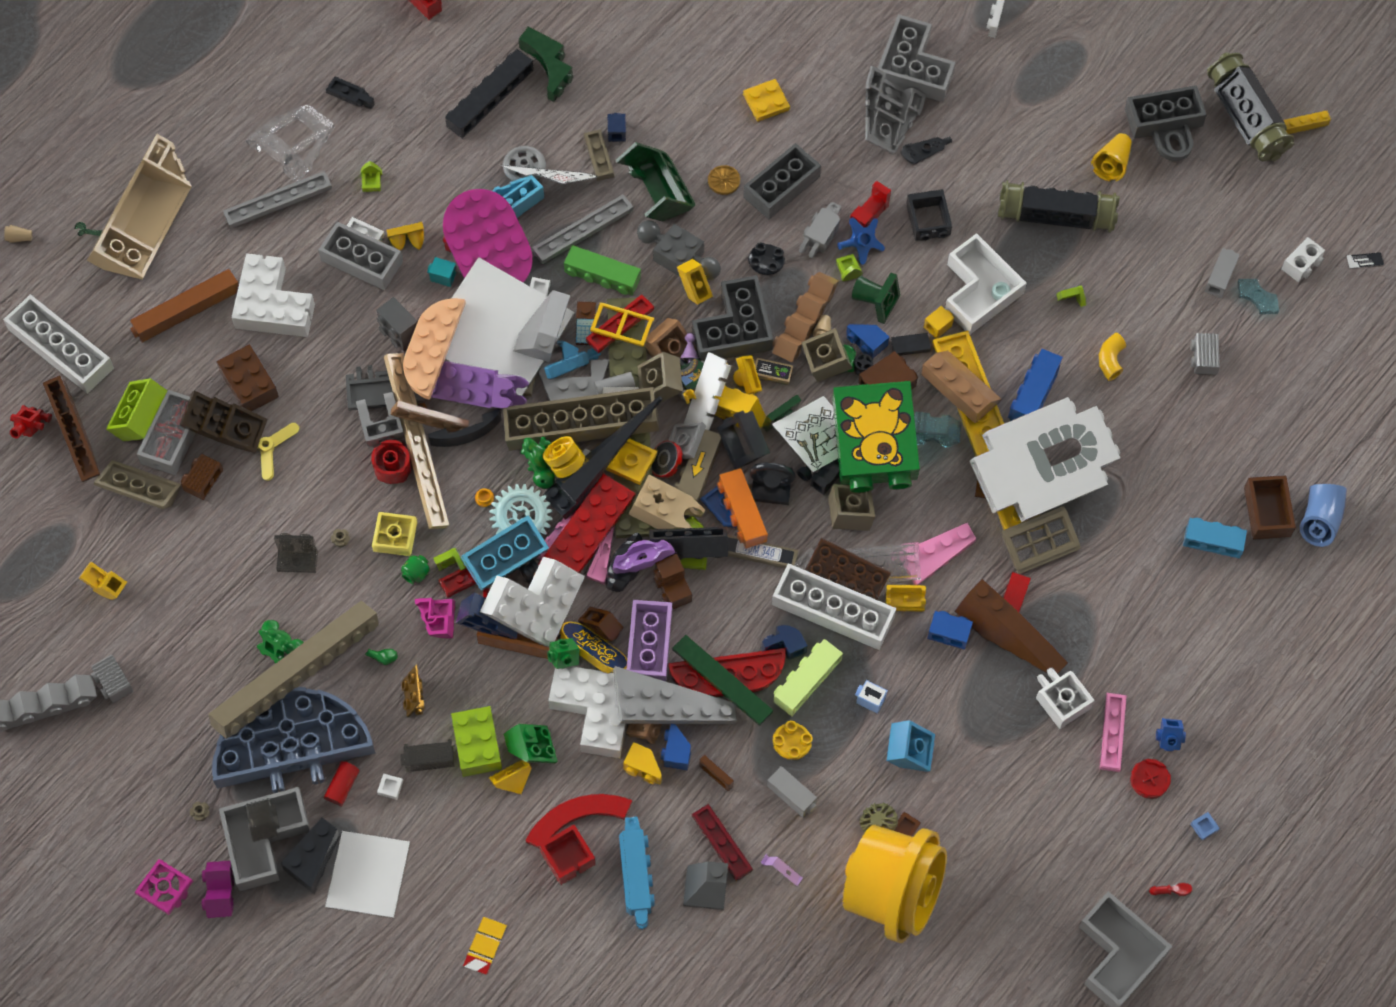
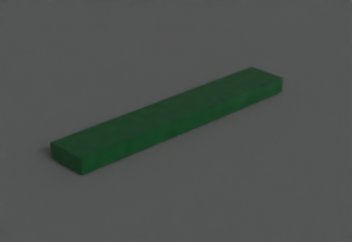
M686 634L672 647V651L759 726L773 713V709Z

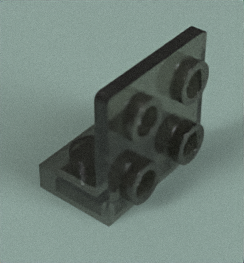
M288 533L274 535L278 549L277 572L316 573L318 550L313 536L309 534H300L298 536Z

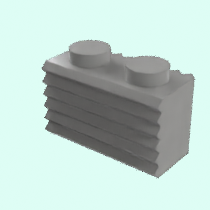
M1196 333L1194 340H1191L1190 344L1191 351H1194V356L1191 357V367H1194L1195 374L1217 375L1220 368L1219 335Z
M112 654L91 666L94 671L91 675L96 684L100 682L103 686L100 691L105 699L110 698L112 703H115L133 692L130 683Z

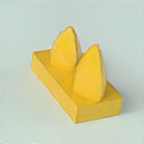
M423 222L386 230L388 239L398 250L403 249L406 235L416 249L420 250L423 245Z

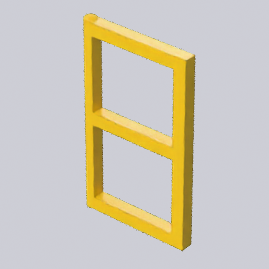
M600 302L590 332L644 347L654 318ZM603 308L624 313L616 334L596 328ZM628 315L648 320L641 341L620 335Z

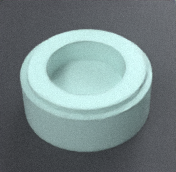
M1004 282L994 284L992 288L993 298L998 301L1011 291L1010 286Z

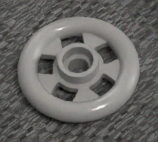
M520 146L512 149L503 160V165L510 166L512 160L516 161L515 166L546 169V161L543 154L530 146ZM526 153L527 156L519 158L518 154ZM536 157L538 162L533 163L531 158ZM503 167L504 173L511 181L527 177L524 174L522 177L515 174L516 171ZM536 174L532 175L536 180L541 177Z

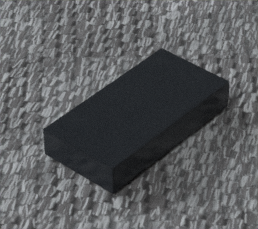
M928 333L891 337L893 352L895 351L899 356L931 352Z

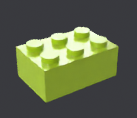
M151 378L129 382L106 430L122 441L144 439L168 390Z
M491 706L451 713L462 776L466 777L502 770Z

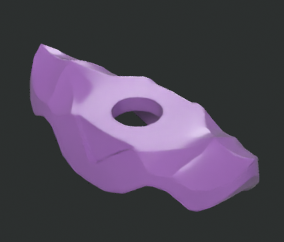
M648 540L633 543L625 554L615 557L613 572L616 574L637 572L652 567L656 562L674 554L675 550L665 540L656 543ZM644 555L647 556L646 559L639 560L640 557Z

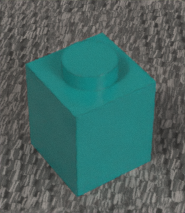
M435 257L433 263H430L427 269L430 281L451 287L457 274L456 263Z

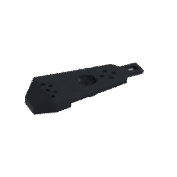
M950 136L944 139L936 137L913 144L909 143L903 146L901 154L906 161L915 165L943 150L945 145L952 143V139ZM928 145L930 149H925L924 146Z

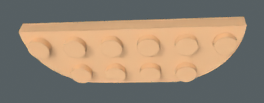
M451 298L439 301L427 308L417 322L404 357L403 369L411 389L425 399L430 400L465 307V299Z

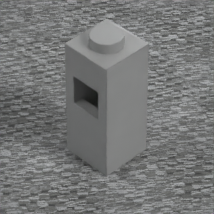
M1222 248L1204 292L1222 298L1240 254L1235 253L1233 250Z
M782 766L768 779L767 787L801 817H804L807 813L810 815L816 809L817 797Z

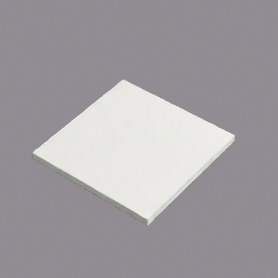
M478 258L452 297L465 299L466 304L444 361L498 370V374L521 376L530 385L544 361L514 352V347L520 331L547 296L483 259ZM566 308L556 343L575 312ZM528 386L517 388L516 393L523 395Z

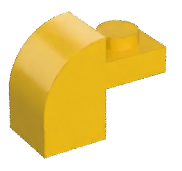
M89 562L79 577L80 580L92 587L94 592L112 600L119 596L127 584V581L114 572L110 571L107 573L93 562Z

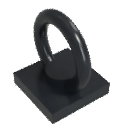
M772 462L755 464L750 469V476L753 479L751 494L754 501L789 505L791 483L795 480L793 468Z

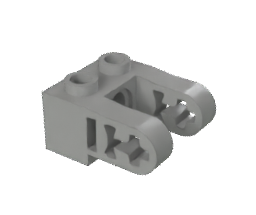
M393 392L383 394L389 414L388 419L374 423L370 419L366 400L356 401L368 447L379 445L386 440L405 438L400 418L390 415L391 408L396 404Z

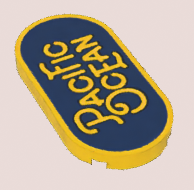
M566 622L562 625L559 632L561 634L560 638H572L580 648L579 655L600 671L611 673L615 666L627 669L626 656L591 629L577 622Z

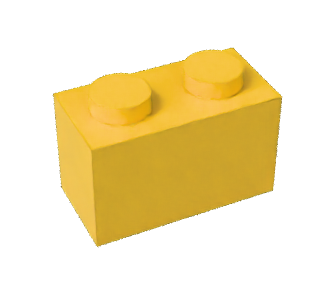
M691 259L677 266L688 299L698 305L713 297L700 263Z

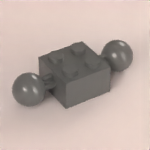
M646 220L638 226L637 236L643 243H657L653 249V261L679 277L677 266L691 259L702 265L707 280H713L720 274L721 266L717 259L713 257L701 258L704 253V241L678 225L673 224L665 235L660 233V228L654 221Z

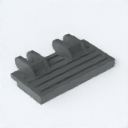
M369 365L367 368L369 379H362V369L360 366L356 367L357 380H354V374L346 375L349 411L358 410L356 401L363 399L366 400L368 409L387 407L383 394L393 392L387 371L375 372L376 378H374L373 367ZM414 392L417 404L424 403V398Z

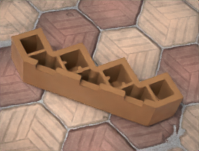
M821 272L810 277L808 292L802 296L800 295L797 300V311L787 317L784 324L786 326L784 333L779 337L776 336L772 345L774 347L773 354L790 362L795 361L799 357L802 347L801 342L808 340L811 336L815 323H818L820 316L823 315L827 302L830 303L839 280Z

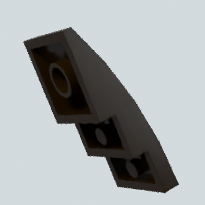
M194 390L179 426L234 448L256 453L268 419L235 403L231 405L216 397L210 398Z

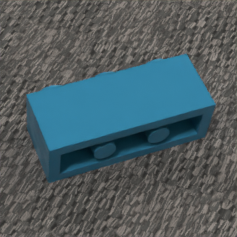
M1189 518L1183 546L1240 559L1244 551L1247 530H1243L1238 526H1225L1220 522H1207L1201 518Z

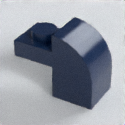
M781 625L776 627L775 636L772 634L764 638L761 649L766 651L785 648L787 658L792 660L806 654L808 646L802 634L796 628Z

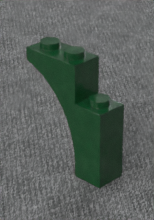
M528 26L518 39L519 49L534 57L544 68L549 80L547 87L548 100L554 102L557 97H561L566 85L572 82L574 77L572 67L562 62L565 57L563 44Z

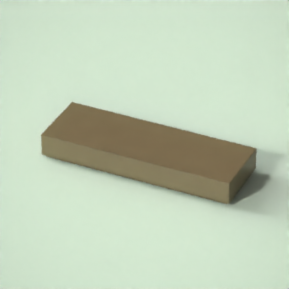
M601 129L584 133L594 173L597 175L596 180L613 178L614 171Z

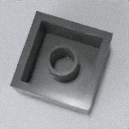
M392 297L376 310L377 321L380 325L379 330L384 336L388 335L391 338V342L396 348H400L405 352L408 349L418 321Z

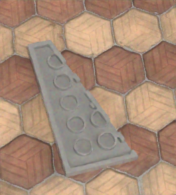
M617 666L613 669L620 723L735 724L737 721L734 704L730 701Z

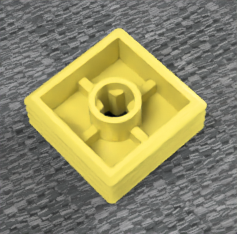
M379 512L372 542L373 551L411 556L417 527L416 517Z

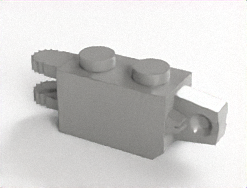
M831 202L826 209L822 207L819 213H815L812 219L813 223L810 227L807 226L803 233L805 238L799 248L800 253H804L808 246L812 248L809 252L810 258H814L818 251L824 253L839 229L840 205Z

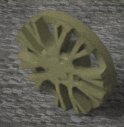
M887 803L871 804L869 808L866 807L863 810L864 813L860 818V825L864 833L871 825L883 828L887 826L890 830L894 831L898 824V816L895 810ZM893 813L894 817L887 818L888 815Z

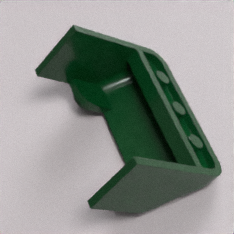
M635 142L616 159L617 163L628 166L629 173L633 178L643 180L655 205L644 214L645 217L664 222L689 212L695 207L693 198L666 152Z

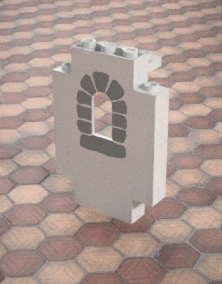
M1067 397L986 431L982 436L989 451L974 457L969 462L992 513L1014 505L1021 522H1024L1108 485V477L1101 468L1120 459V450L1113 443L1112 432L1103 421L1104 415L1102 411L1098 410V407L1095 406L1076 414L1075 404ZM1069 438L1079 441L1081 444L1079 455L1051 467L1043 449Z

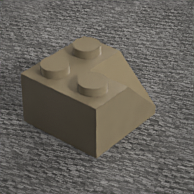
M836 328L801 342L809 367L817 382L852 369L849 357Z
M662 352L638 365L640 389L654 387L656 398L662 397L660 403L683 392L680 357Z
M833 484L828 497L832 529L870 531L875 519L871 491L853 493L850 491V485Z

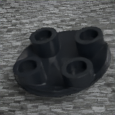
M759 242L749 253V265L759 274H775L784 266V251L782 248Z

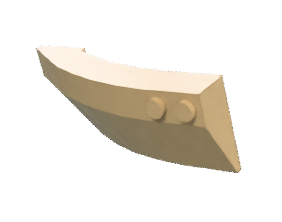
M159 134L155 135L87 261L103 270L143 279L191 189V184L184 175L185 170L180 158L178 159L176 156L173 142Z

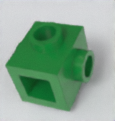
M572 638L560 639L550 642L547 657L556 669H565L579 665L580 648Z

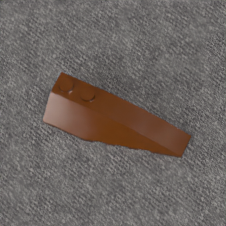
M983 579L966 595L955 610V613L959 616L966 617L969 621L973 622L972 628L981 637L1015 654L1016 657L1024 659L1047 673L1049 668H1052L1058 674L1068 664L1058 651Z

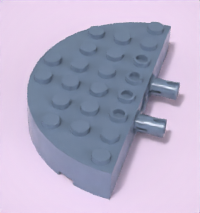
M297 687L228 739L220 735L215 755H213V782L216 788H222L270 777L272 792L278 793L277 785L280 792L285 791L282 774L310 768L312 784H318L317 776L321 784L325 782L322 765L374 754L375 749L365 723L346 702L322 690L316 691L306 689L305 687Z

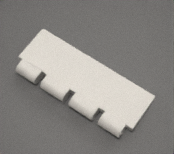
M708 352L694 392L697 399L692 398L684 421L685 424L703 422L706 425L705 429L710 430L713 417L708 415L709 413L715 415L720 401L714 397L715 395L721 397L726 383L721 380V377L727 379L731 366L726 364L727 360Z

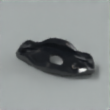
M639 533L630 536L615 551L607 569L606 588L615 592L623 591L628 583L634 580L639 571L617 574L613 572L615 557L625 554L633 543L643 540Z

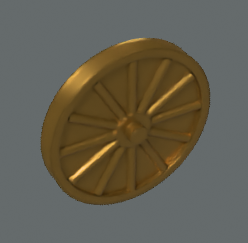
M720 165L710 171L708 185L715 193L728 195L738 189L740 175L735 168L728 165Z

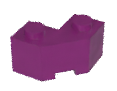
M231 860L207 862L206 869L202 870V881L206 882L207 886L206 896L202 898V910H206L207 918L232 917L234 898L232 897L234 875Z

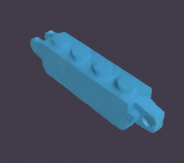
M638 817L625 818V831H622L619 835L626 912L630 915H635L638 929L643 930L648 926V914L651 913V907L655 906L654 894L649 892V887H653L652 874L648 875L647 867H651L650 855L645 854V848L649 847L648 835H643V829L640 828Z

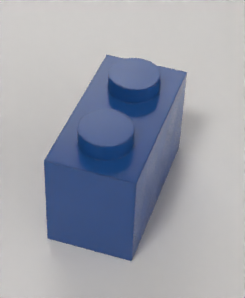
M935 611L927 639L965 650L973 622L969 621L966 617H955L945 611Z

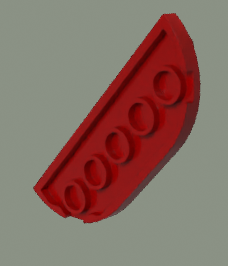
M785 648L713 658L749 690L757 692L770 686L780 676L784 667L786 652ZM685 661L668 663L671 677L678 686L714 697L724 696Z

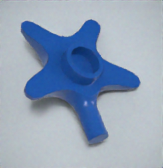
M850 218L849 223L852 228V237L849 240L838 243L839 250L855 247L859 255V262L862 265L866 263L868 252L871 248L880 251L885 250L884 245L875 237V229L878 224L876 218L866 228L861 226L855 218Z

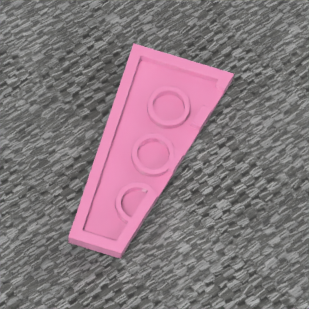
M965 523L899 552L898 556L914 585H921L925 579L930 578L939 568L944 567L952 558L958 556L976 542V537L968 523Z

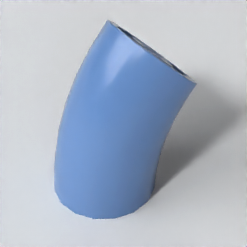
M1316 484L1309 487L1307 508L1300 524V533L1308 543L1324 547L1334 541L1344 514L1346 487L1335 484Z

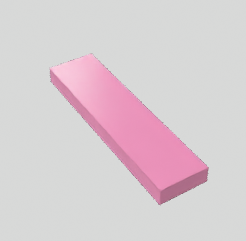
M1106 693L1100 770L1120 772L1127 695Z

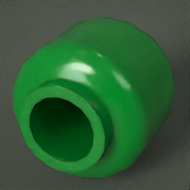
M411 555L401 567L402 577L410 584L421 583L430 572L429 561L422 555Z

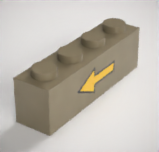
M705 429L695 457L686 459L688 461L686 467L682 466L680 471V483L676 482L675 488L692 496L698 503L722 444L719 433Z

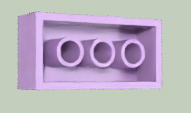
M633 600L627 670L666 682L672 603Z

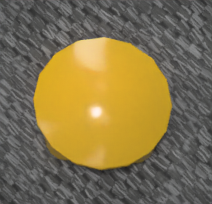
M788 721L776 729L773 735V746L780 756L796 760L808 754L812 746L813 737L804 726L795 721Z

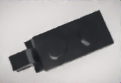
M334 76L325 89L327 94L358 107L363 105L366 108L372 109L375 105L374 98L369 96V93L364 88Z

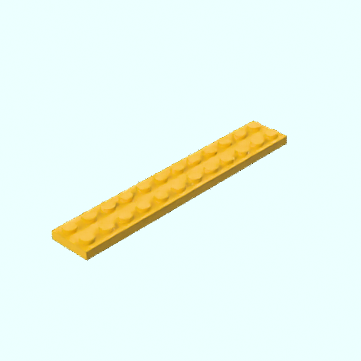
M968 330L933 339L932 344L936 353L948 350L990 388ZM996 405L977 423L971 421L958 409L975 456L988 452L989 449L982 435L986 431L1004 424L998 406ZM1014 505L997 512L1003 530L1022 523ZM1044 525L1041 526V527H1038V528H1036V529H1034V530H1031V531H1029V532H1033V531H1037V530L1043 529V528H1044Z

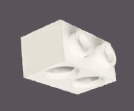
M1307 237L1284 261L1282 270L1297 282H1300L1303 277L1306 279L1312 273L1314 266L1318 267L1324 260L1322 256L1325 250Z

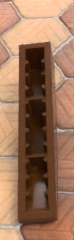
M60 375L43 382L81 481L85 482L99 476L100 472L67 383Z

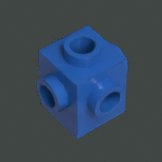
M1162 718L1160 729L1156 730V740L1159 741L1160 748L1166 751L1180 750L1181 743H1185L1186 738L1182 720Z

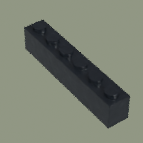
M518 49L508 54L506 59L501 64H498L489 76H485L482 82L477 87H474L465 99H461L458 105L446 114V127L463 139L534 70L533 60Z

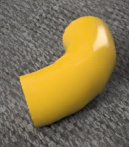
M1119 333L1112 334L1102 344L1098 354L1099 367L1108 381L1116 379L1123 372V368L1117 361V356L1120 351L1126 348V342Z

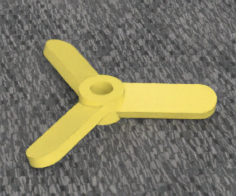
M291 423L272 436L260 439L257 448L261 452V470L264 480L270 481L274 476V448L297 434L299 431L298 424Z

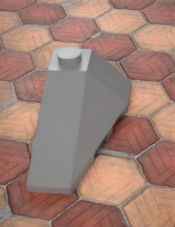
M554 290L551 291L520 331L514 352L550 362L570 295Z

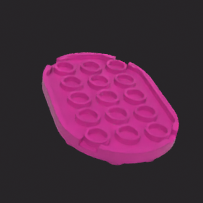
M472 189L455 197L445 211L443 233L463 278L465 279L477 259L481 258L524 283L532 267V251L508 201L498 193L487 189Z

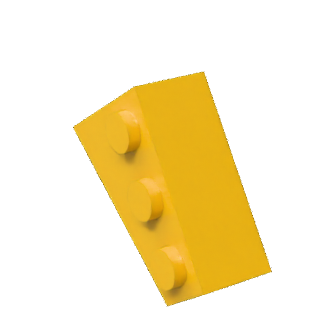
M724 386L721 397L715 395L714 398L720 400L715 412L717 417L725 420L729 417L734 418L733 415L743 410L745 413L753 411L761 430L766 415L757 396Z

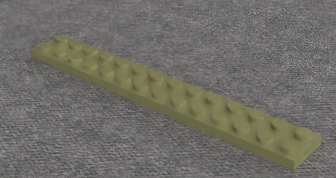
M636 298L607 299V304L623 309ZM607 309L608 320L618 312ZM645 320L639 321L622 336L641 341L645 332ZM616 339L609 345L610 377L631 372L635 387L640 389L638 365L647 361L645 346L641 347ZM650 432L632 434L629 438L651 448ZM651 467L641 485L614 474L615 481L636 494L633 501L615 524L616 538H629L635 533H639L641 537H650L649 530H654V527L629 515L648 475L652 476Z

